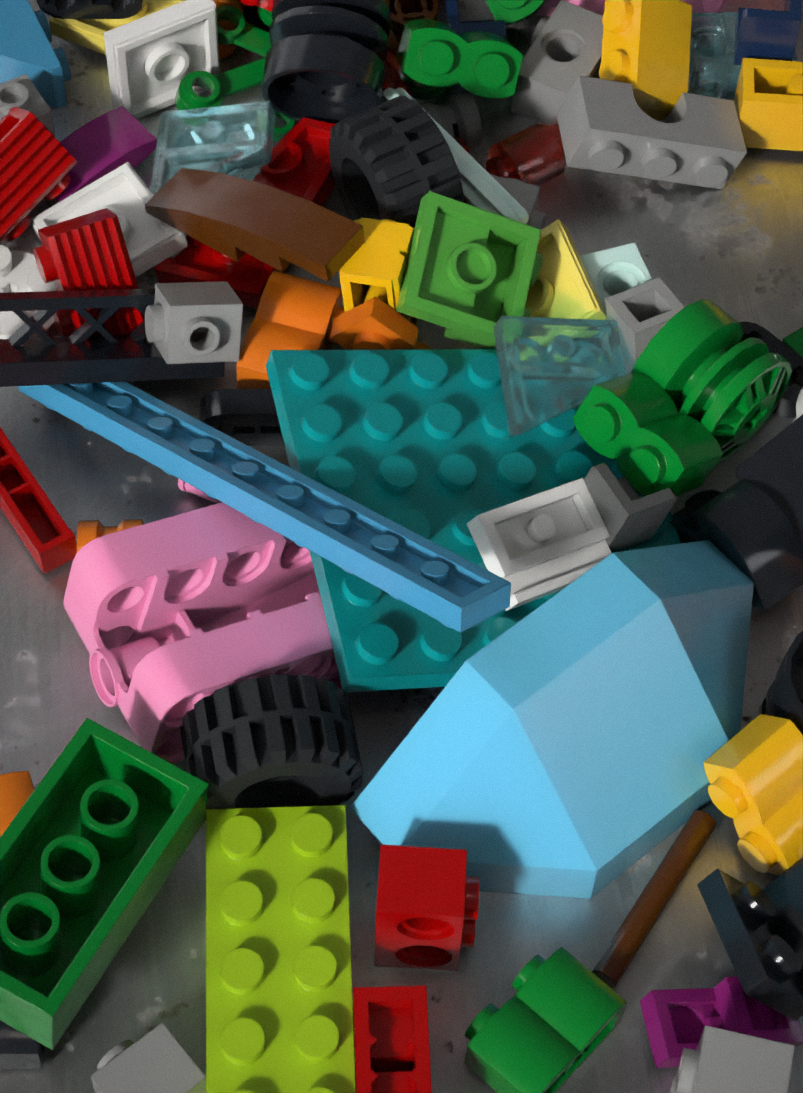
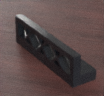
M155 288L0 293V312L13 311L25 322L9 339H0V387L224 377L225 362L167 364L154 342H148L145 332V320L128 335H114L103 325L119 308L135 307L145 316L146 307L154 305ZM99 308L94 314H92L89 310H87V309ZM75 309L86 320L69 337H53L42 326L58 310ZM38 310L33 316H31L28 312H26V311ZM96 330L101 334V336H91V335H92ZM36 332L41 338L30 337Z

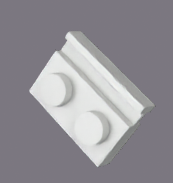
M583 478L479 514L467 523L487 570L511 582L510 607L505 609L506 611L564 589L611 554V550L606 542L610 535Z

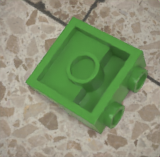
M429 191L420 201L396 311L445 327L444 337L481 349H508L514 344L521 342L527 332L531 318V310L525 307L529 287L535 283L542 266V254L537 252L541 229Z

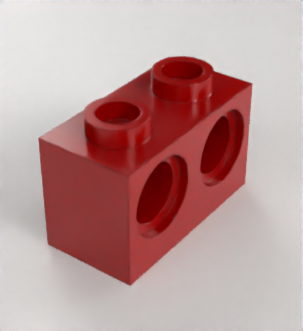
M380 845L374 966L458 971L460 948L474 947L475 925L478 919L480 877L466 876L467 850Z
M426 985L354 987L353 1028L356 1093H432Z

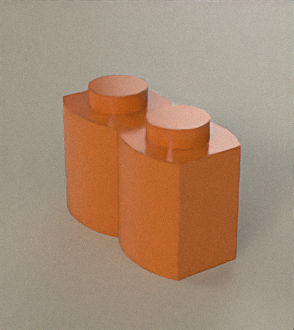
M273 271L266 283L256 316L248 329L240 350L239 361L236 364L237 389H271L266 370V363L271 350H330L332 342L337 343L330 338L334 318L345 313L344 308H342L341 288Z

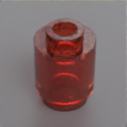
M537 122L491 145L489 148V159L486 161V171L491 175L513 178L536 186H540L563 174L567 164L559 124L557 122H550L548 124Z

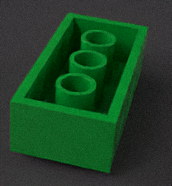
M85 719L0 837V1021L47 1048L54 1049L203 825L208 783L91 719Z

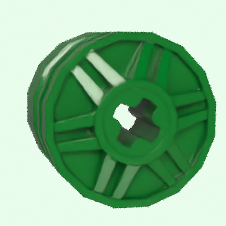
M700 299L687 305L667 321L643 350L631 373H640L656 381L672 398L678 413L696 419L712 433L723 453L717 462L718 464L744 446L763 426L786 391L792 369L790 362L781 355L769 353L766 343L761 339L748 338L742 341L744 332L741 324L713 301Z

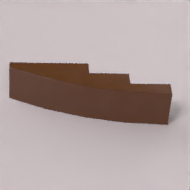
M181 168L145 204L146 213L236 262H239L247 253L281 272L290 263H293L326 282H329L365 243L363 226L314 202L266 184L220 172Z

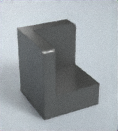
M605 463L591 467L584 479L610 535L606 542L611 553L621 552L650 541L677 501V497L670 488L640 498L625 477L616 479Z

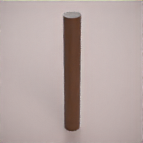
M701 810L693 811L592 970V973L610 988L617 986L717 826L715 819Z

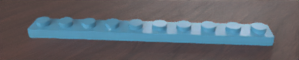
M125 381L18 386L20 392L44 404L48 409L55 410L82 425L85 429L93 431L117 444L125 451L133 453L159 467L165 473L181 479L201 490L207 496L217 499L243 513L254 522L265 525L294 541L298 546L307 548L338 565L344 571L354 574L389 593L393 598L401 600L433 617L446 627L453 628L461 633L510 607L511 582Z

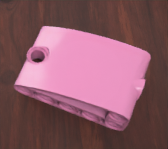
M223 502L104 535L83 546L74 557L63 604L90 654L89 668L94 688L106 706H119L142 748L171 764L185 760L180 726L183 725L182 719L186 712L194 709V704L202 698L215 694L216 690L248 679L284 674L290 676L307 675L314 676V679H326L335 683L336 688L342 689L310 550L298 546L294 541L265 525L254 522L248 516Z

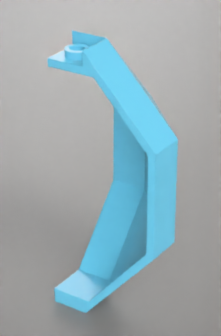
M709 540L611 553L467 659L355 800L350 809L371 831L379 845L467 850L466 876L480 877L479 891L591 899L686 823L694 810H702L712 802L708 794L710 783L706 776L703 762L740 732L754 583Z

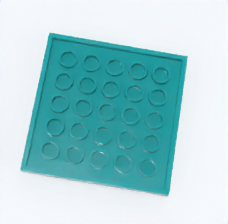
M609 349L271 350L266 363V370L290 468L486 570L484 561L467 526V523L477 515L577 479H585L591 467L601 463H605L616 479L624 477L617 461L601 455L589 446L578 432L572 419L594 385L624 376L623 370ZM634 488V490L636 491V493L639 495L640 498L644 497V495H642L641 493H639V492ZM669 511L650 541L623 551L681 544L677 530L670 523L673 520L671 512ZM310 551L344 692L445 687L467 659L560 592L557 591L508 611L503 610L460 633L453 628L442 625L433 617L401 600L393 598L389 593L354 574L344 571L338 565Z

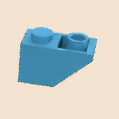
M0 0V84L27 74L49 107L58 109L67 106L64 82L71 80V71L62 48L53 49L50 44L52 42V35L44 12L42 10L34 12L28 0Z

